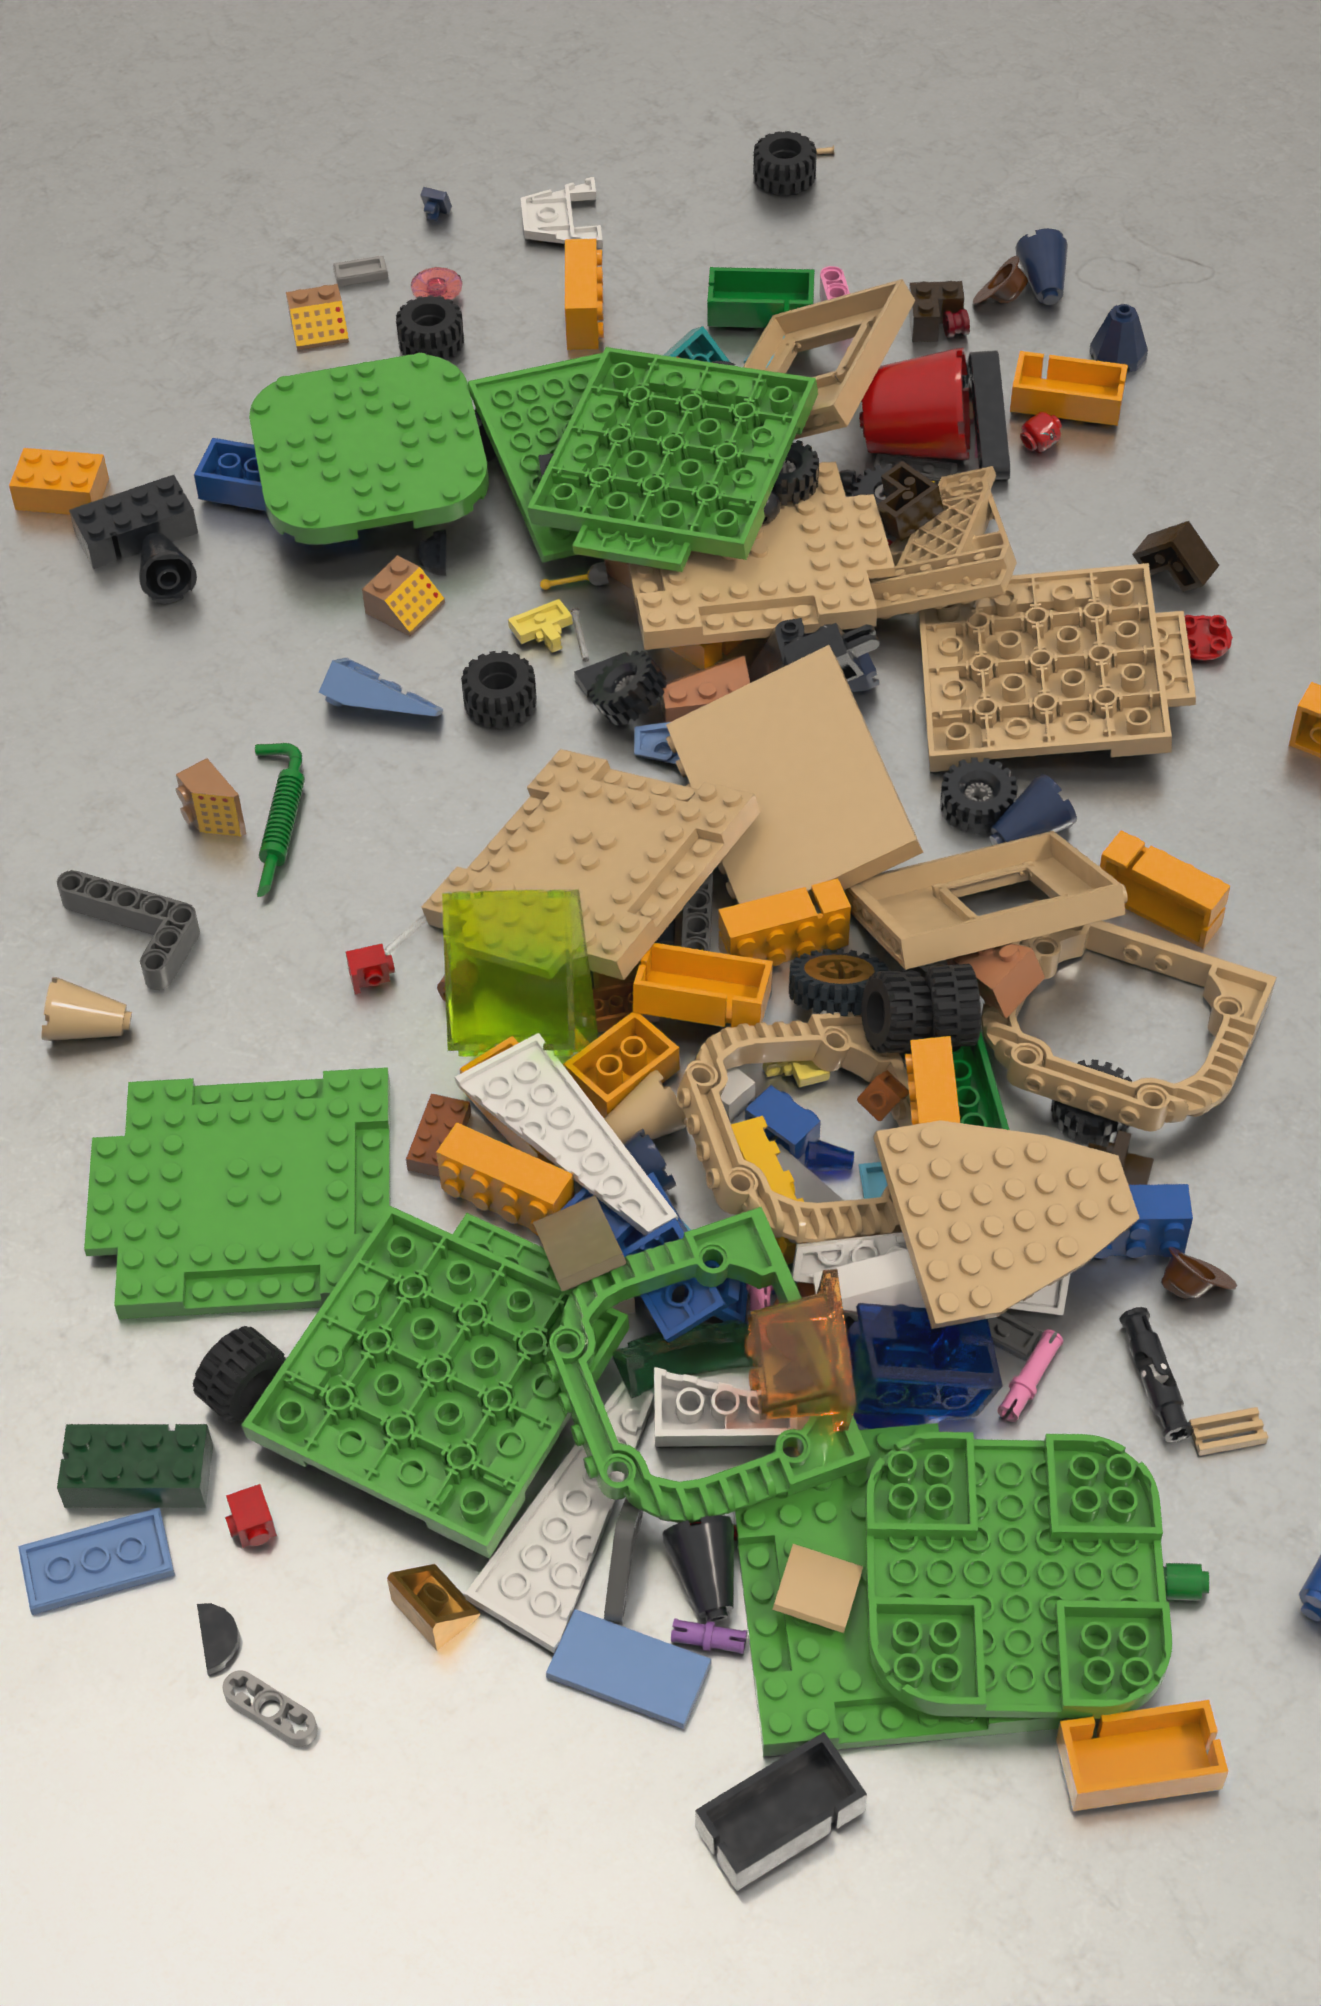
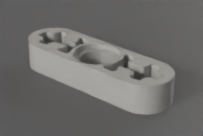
M234 1671L224 1679L222 1690L226 1702L232 1708L293 1746H306L316 1738L318 1732L317 1723L313 1713L247 1671ZM246 1684L248 1693L254 1697L253 1702L251 1703L250 1697L243 1692H239L235 1696L233 1687L235 1685L242 1687ZM268 1700H275L280 1704L279 1711L270 1717L263 1716L259 1712L261 1705ZM287 1714H289L290 1720L300 1725L305 1721L307 1730H298L295 1734L292 1724L285 1720Z

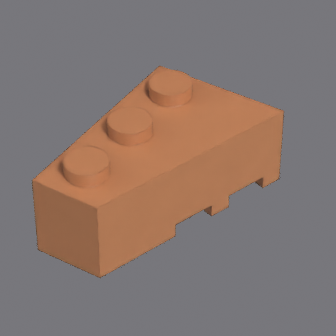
M1012 943L946 959L948 965L970 964L977 977L980 997L983 998L986 1005L995 1007L1005 1019L1045 978L1033 948Z

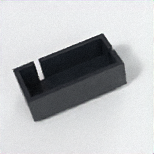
M175 475L161 478L69 510L75 535L93 569L117 561L112 541L113 536L117 538L121 558L125 559L141 553L142 542L149 534L162 533L172 542L198 534L194 509L185 493H183V489Z
M823 1732L695 1810V1828L713 1856L718 1853L719 1865L735 1890L738 1891L830 1834L831 1823L838 1829L864 1813L866 1810L867 1793L826 1733Z

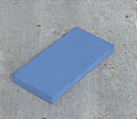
M160 1508L18 1546L29 1608L32 1615L175 1576Z
M574 1609L546 1671V1678L684 1729L711 1666V1659Z

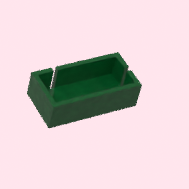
M66 1424L62 1449L64 1459H61L57 1483V1490L64 1508H206L213 1442L208 1425L175 1424V1431H170L168 1424Z

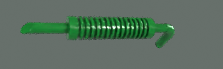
M291 743L255 745L256 756L284 755L290 759L288 769H283L278 775L259 851V859L264 863L257 897H263L270 891L276 866H281L286 861L305 783L304 775L299 772L302 764V753L297 746Z

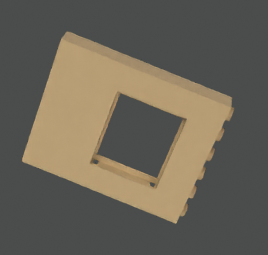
M903 279L772 316L743 367L786 374L798 352L854 338L836 371L812 377L816 378L818 396L801 435L796 434L794 440L848 426L911 310L915 299ZM774 355V357L772 358L770 364H769L768 367L766 368V366H767V364L769 363L771 357Z
M1054 831L882 872L845 890L846 897L851 906L850 913L905 970L1126 915L1124 903L1128 901L1127 891L1123 884L1114 879L1099 865L1091 861ZM1027 880L1033 882L1050 897L1049 899L977 916L958 899V897Z

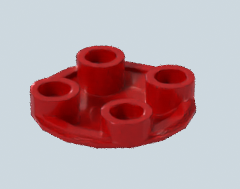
M1184 616L1190 658L1203 661L1212 660L1224 655L1229 650L1233 637L1230 628L1227 626V620L1223 616Z

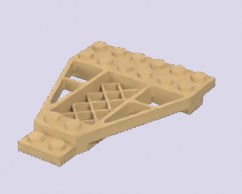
M993 466L941 477L938 486L944 511L900 542L896 539L889 546L895 566L894 577L869 579L877 606V619H889L894 615L904 613L915 614L930 608L941 609L956 603L968 604L974 600L987 597L994 599L1005 594L1017 562L990 490L996 478ZM995 519L999 531L984 534L989 521Z

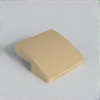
M793 1544L772 1610L844 1633L863 1566Z

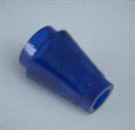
M819 1139L816 1142L808 1141L804 1166L812 1168V1172L852 1170L854 1151Z

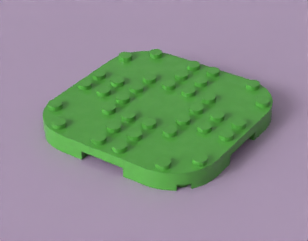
M416 353L414 355L281 376L277 381L265 387L256 396L251 405L249 419L268 519L280 534L287 533L295 536L296 542L319 545L358 539L357 530L413 521L414 529L451 522L473 511V504L479 499L483 500L488 491L487 461L468 383L461 370L445 359L426 355L425 353Z
M926 1432L909 1436L895 1443L894 1448L883 1458L880 1457L875 1463L869 1476L865 1502L868 1647L872 1666L884 1687L905 1705L917 1711L936 1716L1074 1719L1094 1716V1719H1100L1101 1715L1134 1711L1149 1701L1162 1684L1172 1653L1170 1606L1169 1602L1166 1601L1161 1545L1163 1528L1160 1497L1156 1482L1147 1466L1142 1461L1138 1463L1125 1452L1126 1447L1104 1437L1088 1434H1045L1044 1440L974 1439L973 1432Z

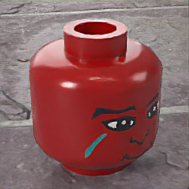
M1039 412L1022 425L1020 439L1029 451L1043 453L1061 439L1060 429L1062 424L1055 415Z

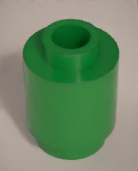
M1166 1563V1566H1163L1166 1600L1202 1601V1593L1209 1594V1571H1202V1564Z

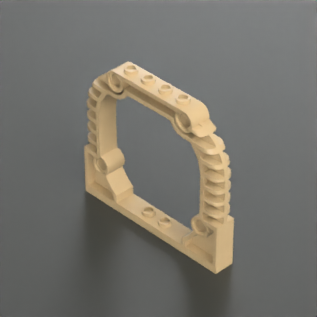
M1104 921L1012 943L1033 948L1045 976L1044 979H1049L1056 974L1058 963L1071 958L1082 957L1085 949L1205 987L1203 997L1212 1008L1208 1021V1030L1216 1038L1205 1063L1197 1073L1174 1084L1151 1077L1130 1082L1053 1056L1051 1048L1044 1041L1024 1034L1021 1031L1016 1017L1025 1000L1007 1019L1003 1018L995 1007H989L984 1002L981 1025L986 1043L994 1050L995 1058L1008 1069L1006 1077L1013 1086L1125 1125L1151 1132L1161 1129L1164 1122H1182L1186 1119L1187 1115L1193 1117L1201 1116L1224 1101L1230 1093L1248 1049L1251 1048L1271 1000L1277 977Z
M848 1012V1016H840V1013H834V1015L830 1013L812 1014L808 1023H803L800 1020L792 1021L790 1024L779 1021L774 1022L773 1025H767L765 1022L756 1023L755 1026H749L745 1023L733 1028L726 1027L715 1035H711L699 1049L695 1060L688 1064L677 1089V1102L685 1113L688 1133L694 1138L697 1158L703 1163L707 1186L709 1189H712L718 1206L724 1212L735 1215L762 1207L775 1238L782 1236L788 1238L794 1244L901 1233V1226L888 1186L884 1189L881 1197L822 1203L795 1201L772 1191L762 1170L755 1164L743 1159L721 1100V1095L728 1081L727 1069L745 1064L786 1061H813L820 1069L831 1072L842 1067L859 1075L868 1082H872L876 1076L888 1070L909 1090L907 1070L904 1067L900 1054L877 1053L873 1050L865 1037L861 1015L854 1016L852 1012ZM909 1095L903 1102L891 1110L892 1116L897 1120L899 1127L912 1125Z

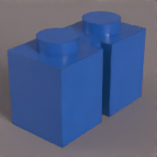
M772 1085L745 1109V1120L763 1116L768 1125L766 1129H763L768 1140L770 1141L775 1135L778 1136L775 1140L776 1144L782 1145L796 1159H799L820 1139L821 1120H819L817 1115L809 1109H804L794 1102L788 1093L780 1092Z

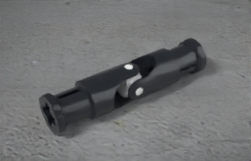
M1136 1307L1125 1311L1119 1320L1129 1335V1348L1141 1375L1153 1412L1156 1416H1159L1164 1429L1162 1435L1165 1441L1169 1443L1186 1439L1193 1434L1194 1429L1185 1417L1182 1409L1184 1407L1182 1396L1167 1362L1159 1336L1151 1328L1149 1322L1150 1314L1145 1307Z

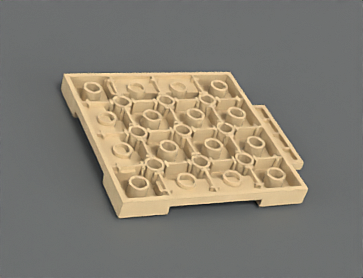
M836 462L819 463V483L814 495L809 494V499L805 501L800 498L798 504L793 505L792 501L787 502V506H780V512L772 522L761 525L747 560L691 551L682 572L627 563L644 650L767 638L781 621L802 618L804 634L814 633L821 626L837 623L842 630L855 629L866 624L876 626L877 606L869 579L895 576L894 562L874 494L846 497Z
M1149 563L1012 575L1005 594L994 599L987 597L974 600L968 604L956 603L941 609L930 608L919 611L930 772L949 771V767L953 764L958 767L959 761L965 759L967 763H970L971 758L977 757L978 762H983L984 758L1000 759L1109 749L1111 757L1172 752V733L1168 707L1196 705L1184 611L1155 613Z
M560 749L527 786L530 797L468 868L465 869L457 866L421 908L429 925L457 933L450 941L455 951L548 978H552L565 963L625 980L760 814V809L753 793L706 782L699 789L610 769L606 759Z

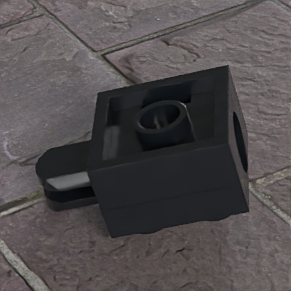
M834 623L823 625L816 632L805 637L794 638L789 644L783 646L782 649L787 663L791 664L830 645L847 682L864 675L858 657L877 649L880 642L872 625L866 624L848 633H844L839 625Z

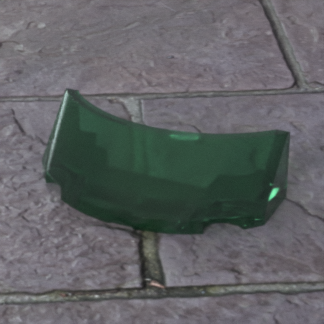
M727 1320L717 1324L701 1323L670 1343L665 1340L661 1332L652 1333L627 1343L628 1347L620 1348L613 1352L614 1362L631 1399L654 1388V1367L665 1369L667 1372L678 1375L686 1374L692 1376L716 1370L758 1365L753 1326L739 1320Z

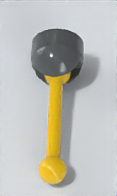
M605 562L592 565L588 573L584 575L551 581L543 579L540 582V587L543 590H548L551 586L589 580L595 586L608 585Z

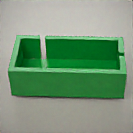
M710 267L707 326L766 328L773 315L814 304L815 269Z

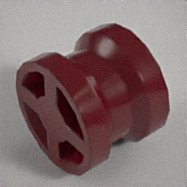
M960 309L957 313H952L951 311L943 313V329L947 338H952L955 334L969 335L970 320L966 309Z

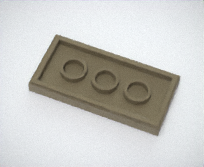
M595 1195L533 1222L561 1291L571 1289L627 1263Z

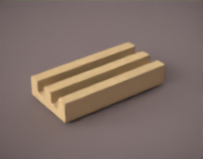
M1258 1407L1189 1420L1194 1429L1192 1438L1198 1456L1266 1444L1268 1440L1267 1432L1263 1430V1421L1259 1419ZM1253 1430L1255 1431V1434H1249L1206 1443L1202 1442V1440L1215 1437L1224 1438L1233 1436L1237 1433Z

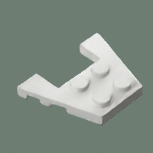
M594 177L586 178L584 184L577 186L574 183L566 184L565 189L553 193L549 189L520 198L525 239L565 244V239H596L597 248H603L601 225L574 227L571 201L596 200Z

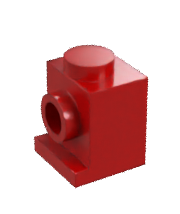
M382 943L345 951L348 971L355 994L361 993L360 988L378 986L382 983L390 982L389 974L395 973L392 955H385Z

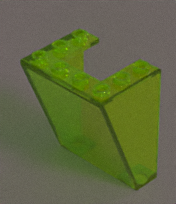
M579 889L451 891L442 893L448 1051H458V1056L461 1057L478 1056V1053L487 1052V1049L495 1047V1044H499L511 1036L520 1043L539 1033L546 1042L543 1044V1050H553L554 1056H571L573 1052H580L581 1049L598 1038Z

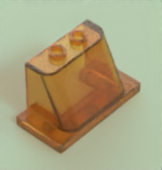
M823 1270L816 1295L749 1312V1335L745 1336L746 1357H752L754 1369H749V1386L751 1391L757 1392L760 1420L831 1415L834 1432L848 1431L856 1407L838 1270Z

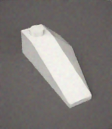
M908 1249L813 1273L818 1308L856 1315L866 1313L882 1316V1319L894 1321V1318L913 1321L915 1325L931 1326Z

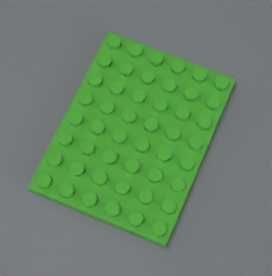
M603 353L468 381L471 398L542 563L578 555L574 554L572 545L579 532L531 524L527 507L538 487L536 473L538 456L554 454Z

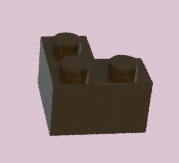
M923 281L909 284V291L915 299L909 311L912 342H937L939 340V326L943 324V313L946 311L957 313L960 309H964L962 281Z
M901 461L881 476L886 498L877 504L884 530L900 542L944 511L939 486L905 462Z
M1190 521L1148 534L1132 554L1138 564L1149 563L1150 576L1168 570L1182 592L1204 586L1220 566Z

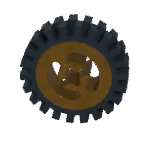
M823 949V954L817 950L811 951L810 955L804 953L800 955V958L796 957L793 963L791 962L789 997L791 1000H794V1004L797 1006L802 1005V1008L805 1010L813 1008V1013L820 1014L824 1010L827 1011L826 1013L833 1015L834 1012H840V1016H848V1012H852L854 1016L861 1015L862 997L867 980L874 972L889 971L883 961L879 962V958L875 956L869 958V954L864 952L857 955L855 950L843 953L844 949H837L836 953H831L830 949Z

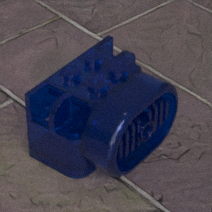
M867 1303L857 1304L856 1309L859 1321L853 1323L847 1332L849 1351L843 1358V1364L838 1369L836 1378L858 1425L867 1429L932 1424L943 1420L971 1419L978 1416L1003 1387L988 1319L932 1329L926 1308L909 1307L904 1304L895 1306Z

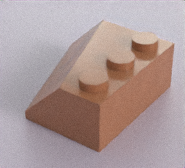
M739 655L667 682L666 688H663L664 694L660 697L664 723L672 722L750 684L745 656Z

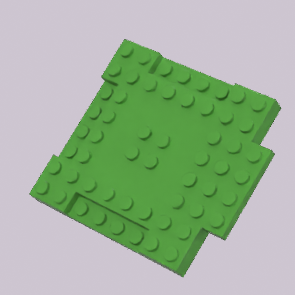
M606 347L527 507L531 524L579 532L572 545L574 554L682 572L691 551L747 560L764 521V507L794 438L796 434L801 435L818 396L816 378Z
M388 1067L323 1071V1079L195 1086L193 1078L128 1082L125 1136L92 1137L84 1243L86 1256L117 1255L114 1306L118 1319L321 1308L388 1207L391 1206L390 1078Z
M389 1206L243 1422L242 1428L247 1439L304 1467L310 1464L425 1521L427 1528L490 1559L526 1499L525 1491L571 1417L570 1413L564 1414L561 1408L558 1394L562 1393L558 1381L552 1383L547 1372L546 1362L549 1361L548 1354L551 1334L555 1329L561 1327L564 1307L575 1287L561 1291L543 1247L469 1213H466L454 1233L451 1234ZM612 1307L604 1311L592 1326L596 1346L590 1372L595 1384L630 1328L628 1315ZM563 1344L558 1347L563 1353L575 1351V1348L569 1344Z
M938 1423L860 1430L871 1455L867 1468L790 1496L784 1493L733 1512L763 1757L786 1755L823 1732L826 1733L834 1747L839 1750L1058 1729L1060 1721H1063L1064 1718L959 1717L926 1714L905 1705L895 1698L884 1687L874 1671L868 1647L865 1502L869 1476L877 1460L894 1448L895 1443L912 1435L939 1432ZM793 1544L863 1566L844 1633L772 1610Z

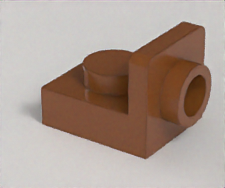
M886 1070L875 1077L858 1096L857 1102L877 1121H882L895 1106L905 1100L909 1095V1090Z

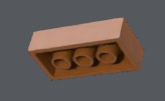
M634 982L573 993L574 1006L582 1036L607 1031L633 1012ZM641 1014L650 1023L660 1021L659 1016Z
M431 1093L406 1157L408 1171L440 1177L436 1151L456 1123L467 1127L471 1116L469 1101Z

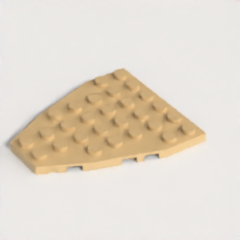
M942 1120L879 1130L873 1136L932 1329L998 1317L1013 1305L1022 1300H1027L1042 1288L1051 1286L1083 1267L1140 1218L1119 1156L1046 1135Z

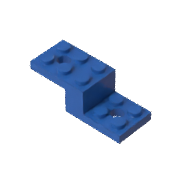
M653 1172L647 1176L677 1214L678 1220L674 1218L646 1236L635 1229L619 1245L624 1257L664 1245V1243L682 1239L684 1232L688 1231ZM696 1278L683 1280L640 1295L668 1343L728 1307L717 1287L703 1286ZM679 1286L688 1287L689 1295L687 1299L682 1303L673 1302L672 1293L674 1289Z

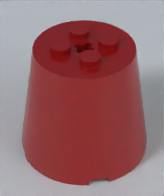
M956 348L879 367L861 400L863 412L859 413L860 429H863V437L866 440L869 453L969 460L970 455L967 450H970L971 442L969 388H963L962 375H967L964 348Z

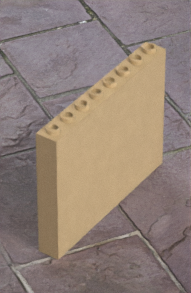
M830 645L666 724L670 736L666 737L668 745L673 753H678L680 758L676 761L677 767L683 778L687 776L690 782L685 786L699 789L706 782L755 794L760 814L718 864L722 875L727 873L729 882L725 883L731 898L733 900L737 898L739 904L806 887L814 905L817 901L811 890V885L838 878L843 890H846L924 853Z

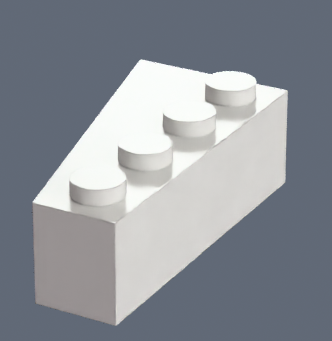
M654 1367L655 1447L775 1445L778 1436L785 1430H798L797 1400L755 1390L747 1391L732 1387L730 1384L700 1380L695 1376L678 1375L667 1372L665 1369Z

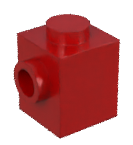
M261 1484L226 1495L231 1515L226 1516L225 1519L231 1537L239 1536L242 1548L250 1545H262L270 1538L277 1536Z

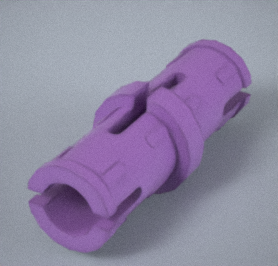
M674 1618L671 1642L703 1646L704 1651H711V1648L744 1654L747 1630L741 1631L717 1627L715 1622L707 1621V1624H700Z

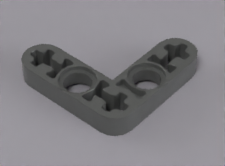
M627 1498L624 1500L616 1522L604 1610V1620L616 1623H623L633 1547L640 1531L643 1510L640 1511L628 1502Z

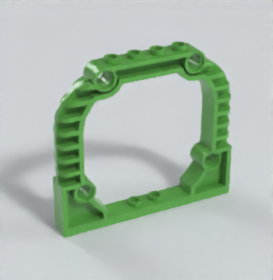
M762 1207L684 1232L682 1239L664 1243V1245L649 1248L634 1255L625 1256L627 1262L625 1265L577 1285L573 1289L563 1310L561 1327L555 1329L551 1334L548 1354L549 1361L546 1362V1368L552 1383L558 1381L562 1393L558 1394V1398L564 1414H571L574 1425L571 1426L573 1439L577 1447L583 1445L587 1455L586 1458H583L586 1472L590 1479L596 1478L601 1492L609 1499L619 1500L626 1497L628 1502L634 1507L660 1520L679 1523L689 1520V1524L701 1522L700 1517L729 1514L784 1493L790 1496L867 1468L871 1455ZM712 1260L716 1261L720 1266L718 1268H709L704 1262ZM691 1278H696L700 1284L707 1287H716L722 1284L726 1278L739 1280L757 1289L772 1285L785 1314L783 1323L786 1332L790 1337L794 1336L798 1344L796 1352L799 1362L803 1368L808 1367L821 1397L820 1400L816 1401L807 1423L802 1430L789 1429L782 1432L776 1440L773 1453L708 1477L678 1482L651 1475L646 1461L640 1452L630 1445L618 1442L590 1372L596 1346L592 1326L604 1311L624 1300ZM563 1344H569L575 1348V1351L563 1353L558 1347ZM786 1447L796 1448L800 1452V1456L789 1457L784 1453L783 1449ZM619 1471L625 1474L627 1478L622 1482H614L608 1475L611 1472Z

